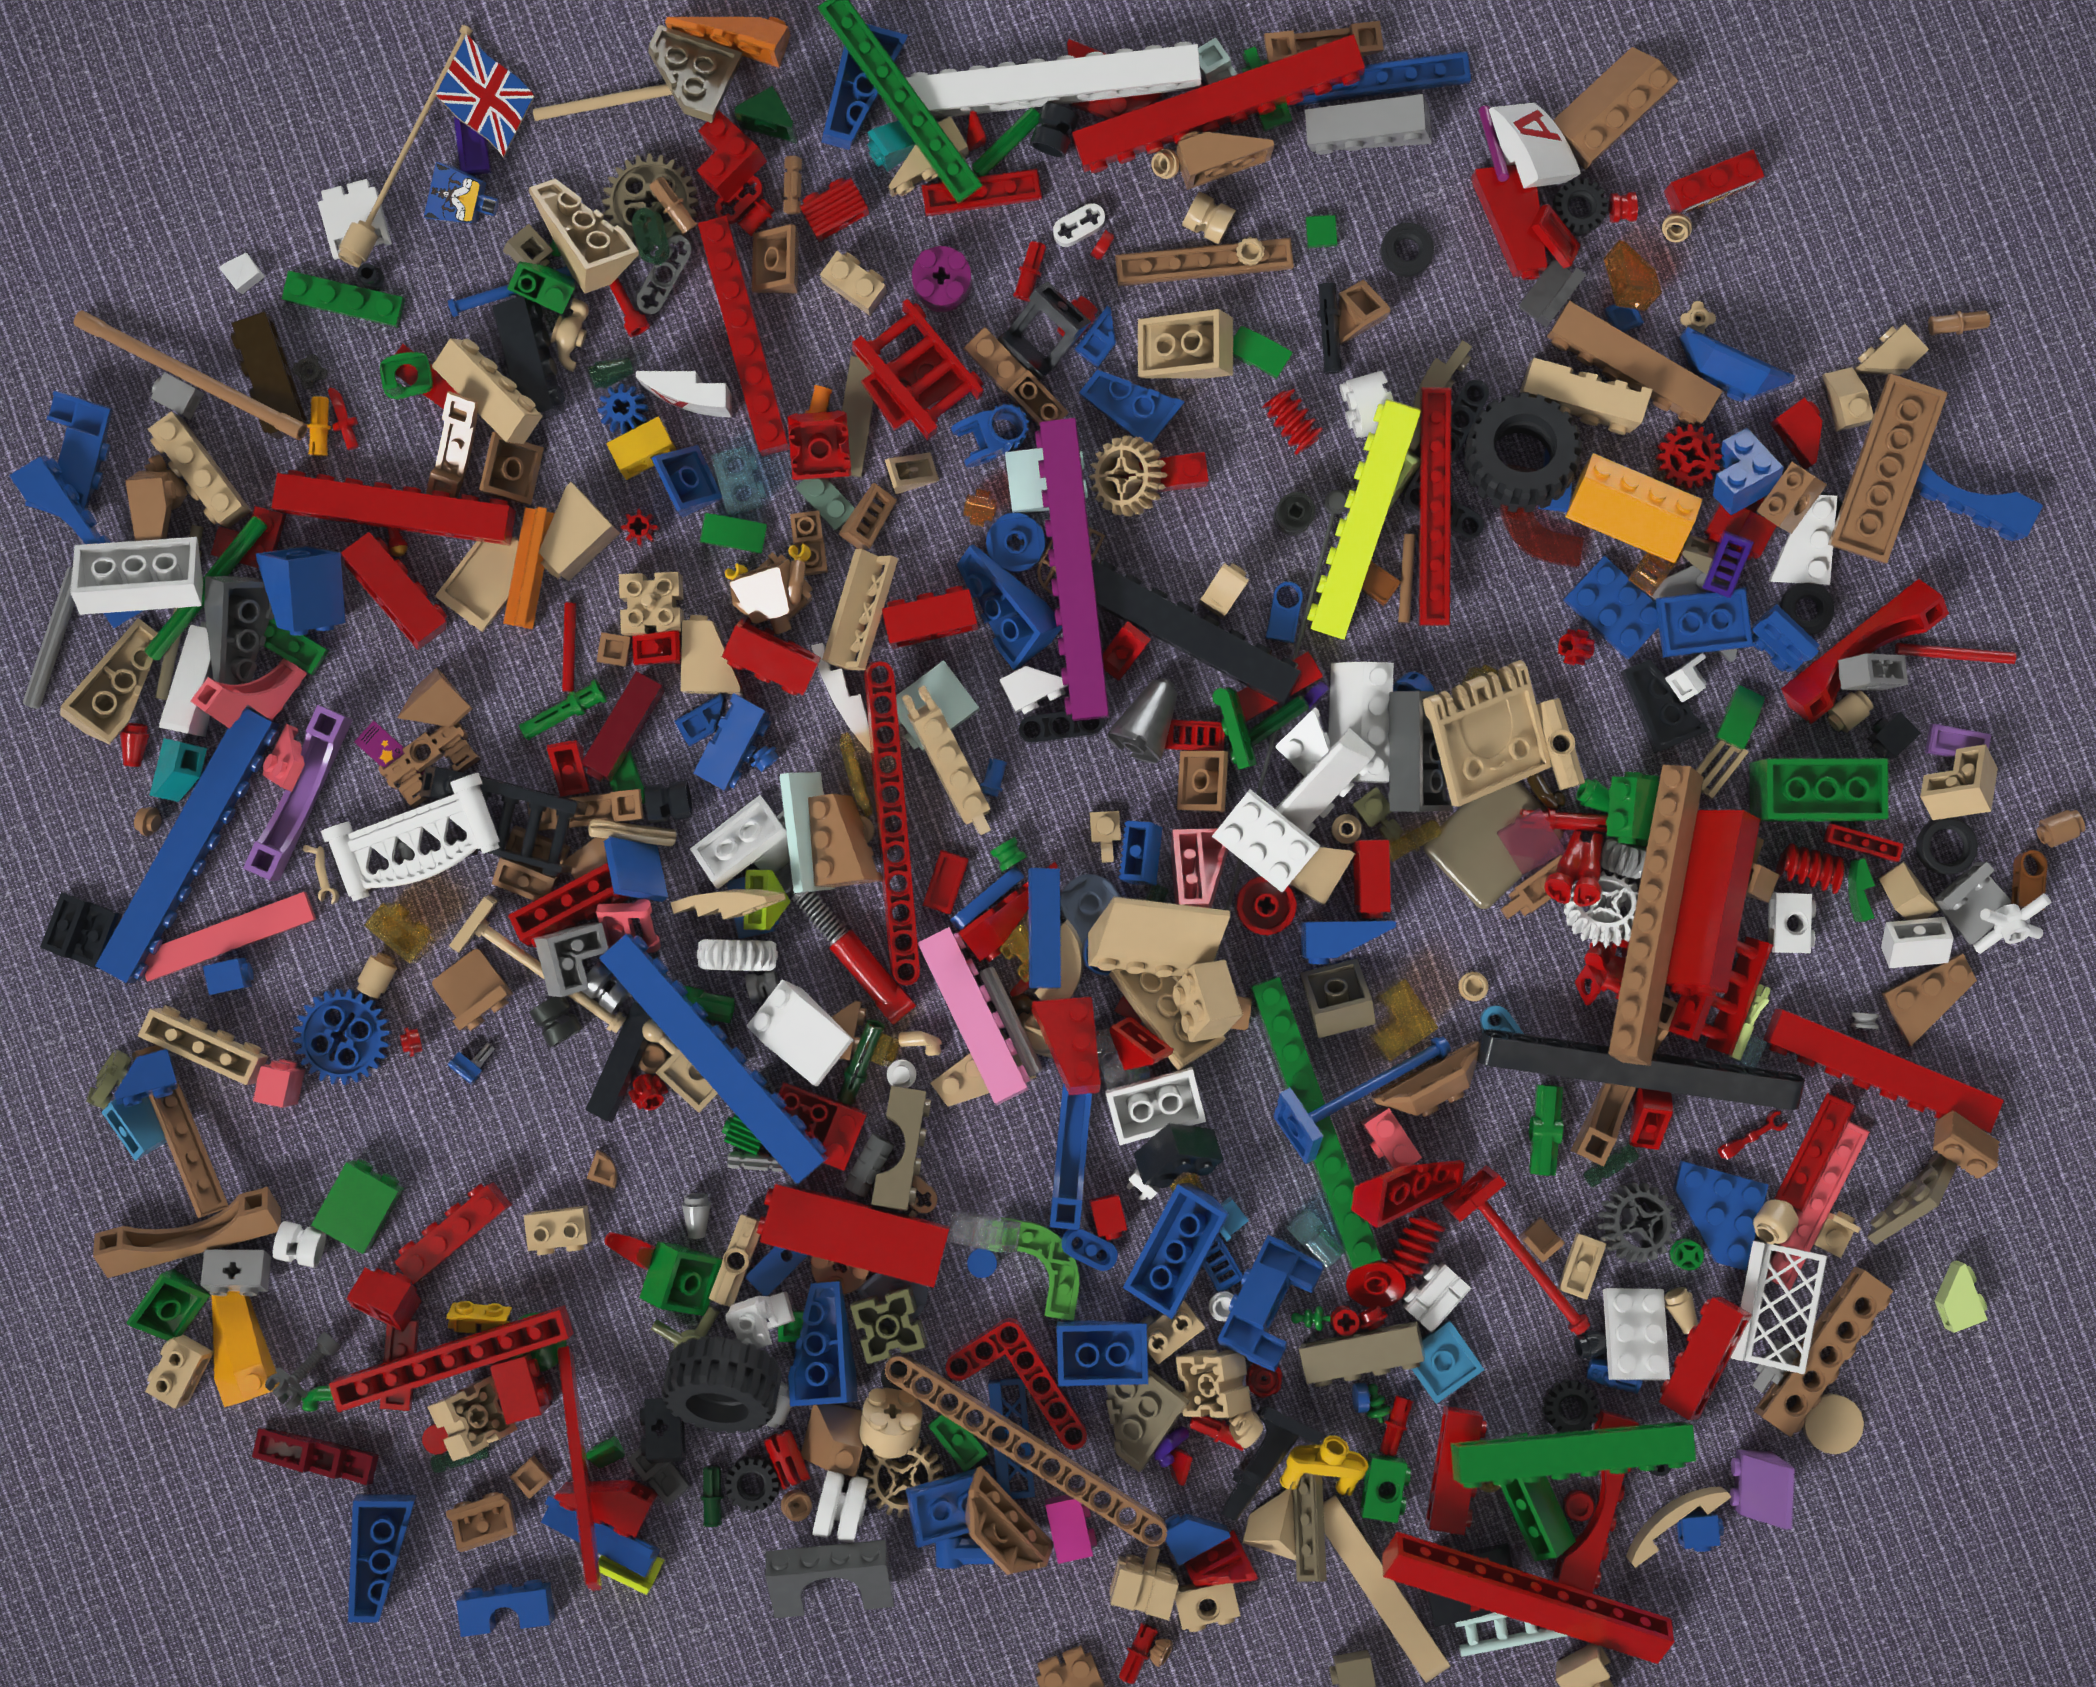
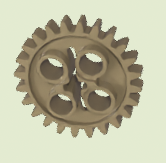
M648 153L645 162H642L640 156L636 155V164L632 165L626 159L625 165L627 169L623 171L621 168H615L619 176L618 178L608 177L613 187L603 189L610 198L603 199L602 203L604 206L610 207V209L603 213L606 218H613L609 222L612 226L618 225L627 233L632 242L636 240L638 250H641L644 244L647 243L650 251L653 252L655 243H659L661 248H663L665 241L670 236L681 234V231L672 219L667 223L658 221L660 214L665 209L651 191L649 185L659 177H664L667 182L672 183V190L679 199L682 198L684 200L682 204L692 218L698 217L697 212L691 209V207L698 206L699 201L691 197L698 192L696 187H688L693 180L691 176L683 177L686 172L683 166L675 170V160H670L666 165L663 155H660L657 162H655L651 153ZM633 183H642L643 188L639 193L632 194L629 192V187ZM654 197L656 202H653L652 207L648 208L646 203H649L650 198ZM627 200H631V201H633V202H637V203H631V204H629V205H625V201H627ZM637 211L643 213V218L640 222H629V217L632 213Z

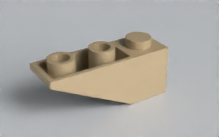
M949 116L938 124L963 159L966 160L965 156L969 154L968 146L952 117ZM916 145L889 184V191L892 197L897 194L904 196L915 188L914 185L922 180L928 182L938 176Z
M1224 563L1199 603L1224 619L1249 581L1245 578L1247 573L1233 563L1230 566Z

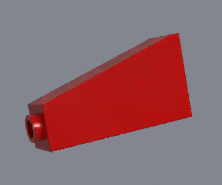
M1516 164L1506 165L1509 179L1503 182L1498 181L1494 167L1475 169L1471 176L1472 184L1512 276H1522V280L1539 278L1540 274H1543L1547 268L1545 245L1531 228L1540 208L1537 187L1523 188Z

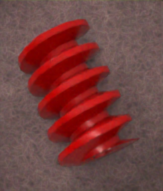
M1293 388L1282 391L1266 402L1261 408L1271 407L1267 413L1268 418L1278 416L1274 426L1275 428L1285 426L1281 436H1292L1287 443L1289 447L1299 445L1294 452L1296 456L1319 440L1318 436L1323 428H1311L1316 419L1315 417L1310 419L1304 418L1309 409H1298L1302 402L1301 398L1291 400L1295 392Z
M1791 843L1782 852L1776 867V873L1779 874L1778 878H1780L1784 871L1787 872V881L1790 882L1796 874L1798 875V884L1800 885L1804 883L1806 878H1809V886L1811 888H1814L1817 882L1821 881L1822 891H1825L1829 884H1831L1832 893L1836 894L1843 882L1844 861L1839 856L1832 859L1829 853L1821 855L1815 849L1809 852V849L1804 846L1798 849L1796 844Z
M1418 1214V1218H1408L1409 1222L1414 1226L1413 1228H1403L1408 1239L1398 1238L1397 1240L1403 1249L1392 1250L1398 1259L1387 1260V1263L1397 1267L1402 1274L1415 1280L1417 1279L1413 1274H1424V1270L1420 1267L1419 1263L1429 1264L1430 1262L1424 1252H1435V1249L1429 1242H1440V1238L1434 1232H1445L1446 1230L1445 1227Z

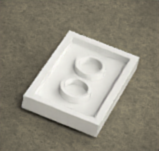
M1251 789L1212 836L1281 892L1286 889L1321 846Z
M759 795L691 847L690 850L711 882L719 889L787 836V833L767 802Z
M1604 1289L1603 1300L1609 1380L1670 1379L1664 1289Z

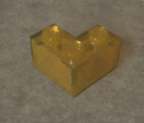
M1398 979L1377 994L1393 1019L1373 1032L1369 1037L1385 1060L1392 1061L1439 1028L1406 979Z

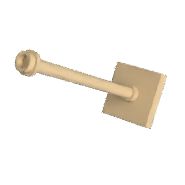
M491 894L485 896L449 947L459 953L466 948L474 935L479 938L482 935L544 979L540 961L489 926L490 922L486 919L500 900ZM582 991L567 995L609 1024L607 1027L609 1032L612 1030L617 1033L626 1020L620 1011L617 1015L611 1014Z

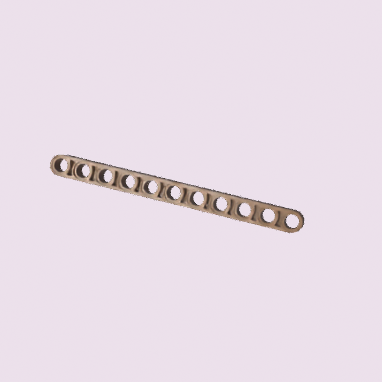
M895 1353L888 1359L885 1366L886 1377L901 1389L1144 1544L1157 1547L1166 1540L1167 1528L1164 1519L1160 1515L909 1355ZM895 1361H902L907 1366V1372L903 1375H896L891 1370V1364ZM921 1377L929 1378L933 1383V1387L928 1391H921L917 1387L916 1381ZM947 1393L954 1394L958 1399V1404L954 1407H946L942 1403L941 1398ZM971 1410H979L984 1418L980 1423L974 1424L968 1420L967 1413ZM997 1426L1006 1427L1009 1435L1003 1440L996 1439L992 1434L993 1429ZM1023 1442L1031 1443L1034 1446V1452L1028 1456L1021 1455L1018 1452V1446ZM1047 1459H1056L1060 1464L1059 1468L1054 1472L1046 1471L1043 1463ZM1071 1476H1082L1085 1479L1084 1485L1080 1488L1071 1487L1068 1483ZM1105 1491L1111 1496L1110 1500L1105 1504H1098L1094 1500L1097 1492ZM1123 1508H1133L1136 1511L1135 1517L1131 1520H1123L1119 1516ZM1150 1524H1157L1161 1527V1532L1155 1537L1148 1536L1145 1533L1146 1527Z

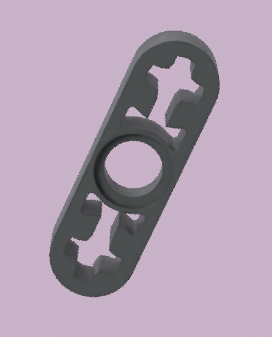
M674 234L667 239L637 295V306L642 312L654 314L662 308L692 251L691 242L685 235ZM680 240L684 242L683 248L687 251L685 254L680 252L677 255L675 262L680 263L677 268L671 261L664 260L662 257L666 255L670 258L673 253V248L670 244L672 242L677 244ZM668 266L673 272L672 279L668 282L659 281L655 275L658 267ZM651 280L657 287L664 288L666 291L662 293L658 290L655 296L658 304H651L650 307H646L644 305L645 299L642 296L643 294L650 295L654 286L648 285Z

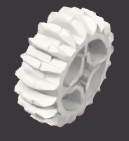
M1603 870L1598 881L1602 888L1601 897L1598 902L1589 905V911L1585 913L1582 907L1574 902L1576 884H1573L1570 901L1564 905L1567 925L1572 926L1573 934L1581 933L1582 942L1588 938L1592 939L1593 946L1598 941L1603 942L1605 948L1609 946L1610 942H1614L1617 946L1621 944L1622 939L1629 942L1639 894L1637 892V885H1628V878L1625 877L1620 880L1616 873L1612 877L1606 876ZM1625 906L1628 911L1627 916L1624 918L1620 915V907Z
M703 939L698 945L697 959L698 966L706 970L771 971L776 968L778 951H776V943L773 941Z

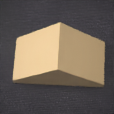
M931 452L885 460L895 494L939 481Z
M1904 861L1879 877V881L1894 909L1905 919H1926L1940 910Z

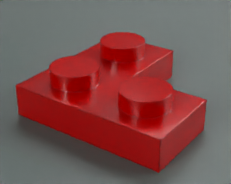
M255 506L252 517L256 516L263 520L267 525V529L239 563L259 569L256 553L277 550L286 515ZM218 526L210 555L220 558L240 532Z

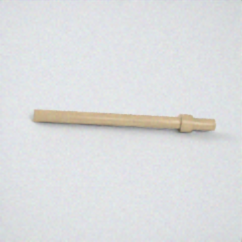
M661 84L533 109L535 121L673 94L667 84Z

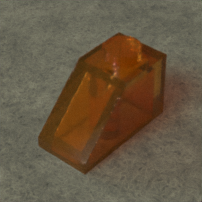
M1619 240L1603 258L1616 306L1646 311L1662 294L1655 268L1625 241Z

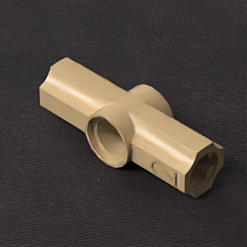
M1560 698L1536 704L1559 791L1584 784L1585 780L1575 750V738L1569 731ZM1555 737H1561L1565 740L1566 749L1564 752L1557 751L1554 748L1553 739Z
M744 1214L740 1215L728 1249L723 1256L722 1264L709 1299L729 1307L735 1304L760 1238V1234H757L759 1219ZM738 1252L743 1255L745 1263L742 1268L738 1269L731 1266L729 1258L732 1253Z

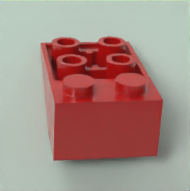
M783 1082L779 1095L787 1104L784 1109L791 1117L797 1115L807 1127L804 1132L811 1139L816 1137L827 1149L824 1154L828 1159L823 1163L845 1171L869 1113Z
M633 1479L589 1481L594 1523L603 1524L605 1522L613 1526V1530L621 1536L630 1537L632 1535L636 1537L658 1496L655 1490ZM565 1482L554 1498L560 1501L559 1505L563 1508L575 1511L576 1503L573 1482Z

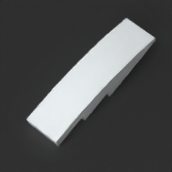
M823 643L811 645L813 653L821 657L818 668L833 703L850 730L871 754L868 716L862 695L858 694L850 697L843 669L831 671L830 664L822 660L825 645Z

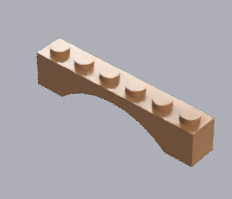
M1664 996L1653 1053L1656 1052L1668 1034L1669 1026L1678 1005L1677 1002ZM1603 1083L1570 1151L1604 1167L1617 1140L1623 1118L1636 1087Z
M264 1187L239 1194L226 1209L192 1225L170 1229H138L121 1226L96 1233L93 1257L107 1278L199 1254L204 1252V1250H213L276 1233L281 1225V1208L270 1189Z

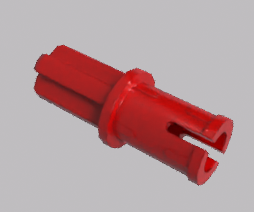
M1037 241L1029 243L1023 266L1019 267L1021 273L1013 294L1017 299L1030 302L1029 297L1034 291L1037 277H1041L1042 274L1039 271L1046 251V245Z
M1398 1395L1395 1396L1389 1419L1385 1420L1387 1427L1380 1446L1381 1453L1388 1456H1395L1397 1454L1403 1432L1408 1429L1406 1424L1414 1403L1413 1400Z
M1209 1416L1191 1418L1189 1425L1191 1429L1214 1438L1213 1441L1216 1443L1221 1441L1239 1449V1451L1244 1450L1234 1440L1229 1430V1425L1225 1424V1420L1220 1422Z
M1141 1622L1132 1646L1127 1648L1129 1653L1119 1674V1678L1128 1684L1136 1682L1145 1659L1149 1660L1148 1652L1158 1633L1156 1628Z

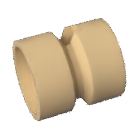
M1199 191L1187 212L1182 226L1195 233L1203 231L1205 238L1219 245L1234 218L1236 210L1223 203L1215 205L1212 197Z

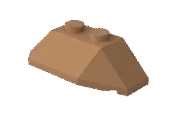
M1472 1041L1448 1054L1447 1057L1433 1062L1371 1096L1372 1101L1378 1105L1416 1116L1422 1114L1423 1117L1433 1114L1439 1110L1438 1104L1445 1100L1452 1103L1465 1095L1463 1091L1470 1087L1476 1067L1479 1042Z
M982 1466L978 1467L969 1489L965 1513L970 1537L1007 1575L1046 1567L1054 1545L1052 1540Z

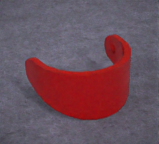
M610 1232L606 1235L604 1240L606 1246L633 1264L645 1270L649 1269L655 1251L653 1245L619 1233Z

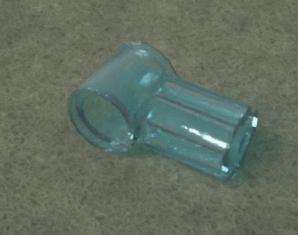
M1306 1207L1286 1228L1328 1268L1342 1256L1345 1249L1324 1228L1325 1225Z

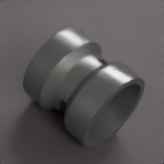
M775 969L765 971L763 975L759 976L756 974L745 976L751 1004L760 1003L764 998H768L779 984Z

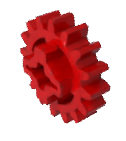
M1692 424L1687 425L1684 432L1678 426L1674 429V435L1668 432L1664 436L1667 443L1661 442L1657 446L1663 451V453L1655 456L1656 460L1663 463L1657 470H1665L1667 474L1663 480L1674 479L1673 487L1675 488L1681 483H1684L1685 490L1691 489L1693 483L1697 488H1700L1704 485L1703 479L1707 482L1713 479L1710 471L1717 472L1720 469L1715 464V461L1722 459V455L1715 454V450L1720 444H1712L1710 440L1714 434L1711 433L1704 436V427L1702 426L1696 432L1693 431ZM1689 438L1686 445L1674 444L1680 439ZM1701 446L1704 447L1707 456L1704 454L1703 449H1702ZM1688 451L1691 453L1690 458L1693 459L1690 463L1686 462L1687 456L1684 455ZM1670 459H1672V460L1674 461V464H1675V466H1676V470H1675L1674 467L1672 466ZM1692 469L1702 470L1696 476H1688Z

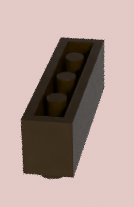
M264 311L232 322L234 332L231 333V339L235 348L241 351L243 360L240 361L241 369L245 377H249L253 386V388L249 389L251 398L308 425L273 317ZM259 419L264 433H268L275 439L288 436L277 430L273 425Z

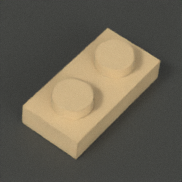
M1576 1232L1557 1288L1587 1300L1606 1243Z

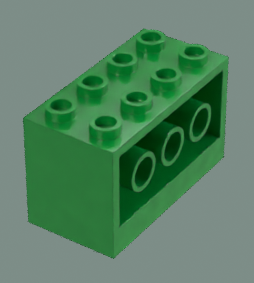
M1763 759L1749 763L1750 814L1760 818V822L1875 821L1888 819V759Z

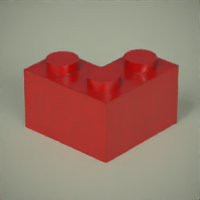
M718 110L713 122H706L698 130L707 146L714 153L697 169V172L706 185L726 203L767 160L760 148Z
M366 1267L346 1298L353 1308L401 1332H404L422 1302L416 1293L417 1289L411 1285L412 1280L405 1275L396 1272L393 1276L381 1269L376 1268L375 1271H372Z
M530 1352L495 1362L490 1366L506 1425L542 1415L552 1405L551 1400L554 1399L552 1387L549 1382L545 1383L544 1376L537 1378L540 1376L539 1364L536 1358L532 1359Z

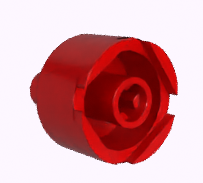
M1258 876L1248 880L1241 886L1237 892L1234 906L1238 921L1244 928L1255 934L1272 935L1284 930L1292 922L1297 904L1294 893L1289 886L1281 892L1265 878ZM1265 897H1268V903L1272 904L1273 908L1272 910H1266L1265 914L1261 913L1262 908L1258 906V902L1264 901Z

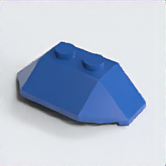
M1690 327L1682 331L1679 336L1692 373L1717 388L1726 391V395L1733 400L1742 402L1743 400L1754 399L1786 387L1795 379V375L1776 368Z

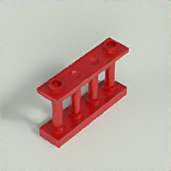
M906 299L902 304V311L906 315L873 341H866L862 335L852 342V351L922 435L929 440L937 433V418L970 392L977 400L980 399L984 389L982 386L984 384L974 371L969 373L925 320L927 316L923 309L917 303L912 305ZM914 324L924 338L892 364L890 362L885 364L879 357L881 354L880 350ZM933 347L942 357L943 361L911 387L909 385L904 387L898 379L900 377L899 373ZM952 369L963 383L931 409H923L917 402L918 396Z
M1747 936L1745 942L1737 940L1735 952L1740 955L1734 971L1731 970L1728 990L1724 998L1715 995L1716 992H1714L1713 997L1696 994L1695 991H1689V995H1681L1668 1031L1698 1041L1702 1034L1709 1037L1705 1047L1732 1056L1773 944ZM1711 1006L1719 1009L1713 1026L1705 1023Z

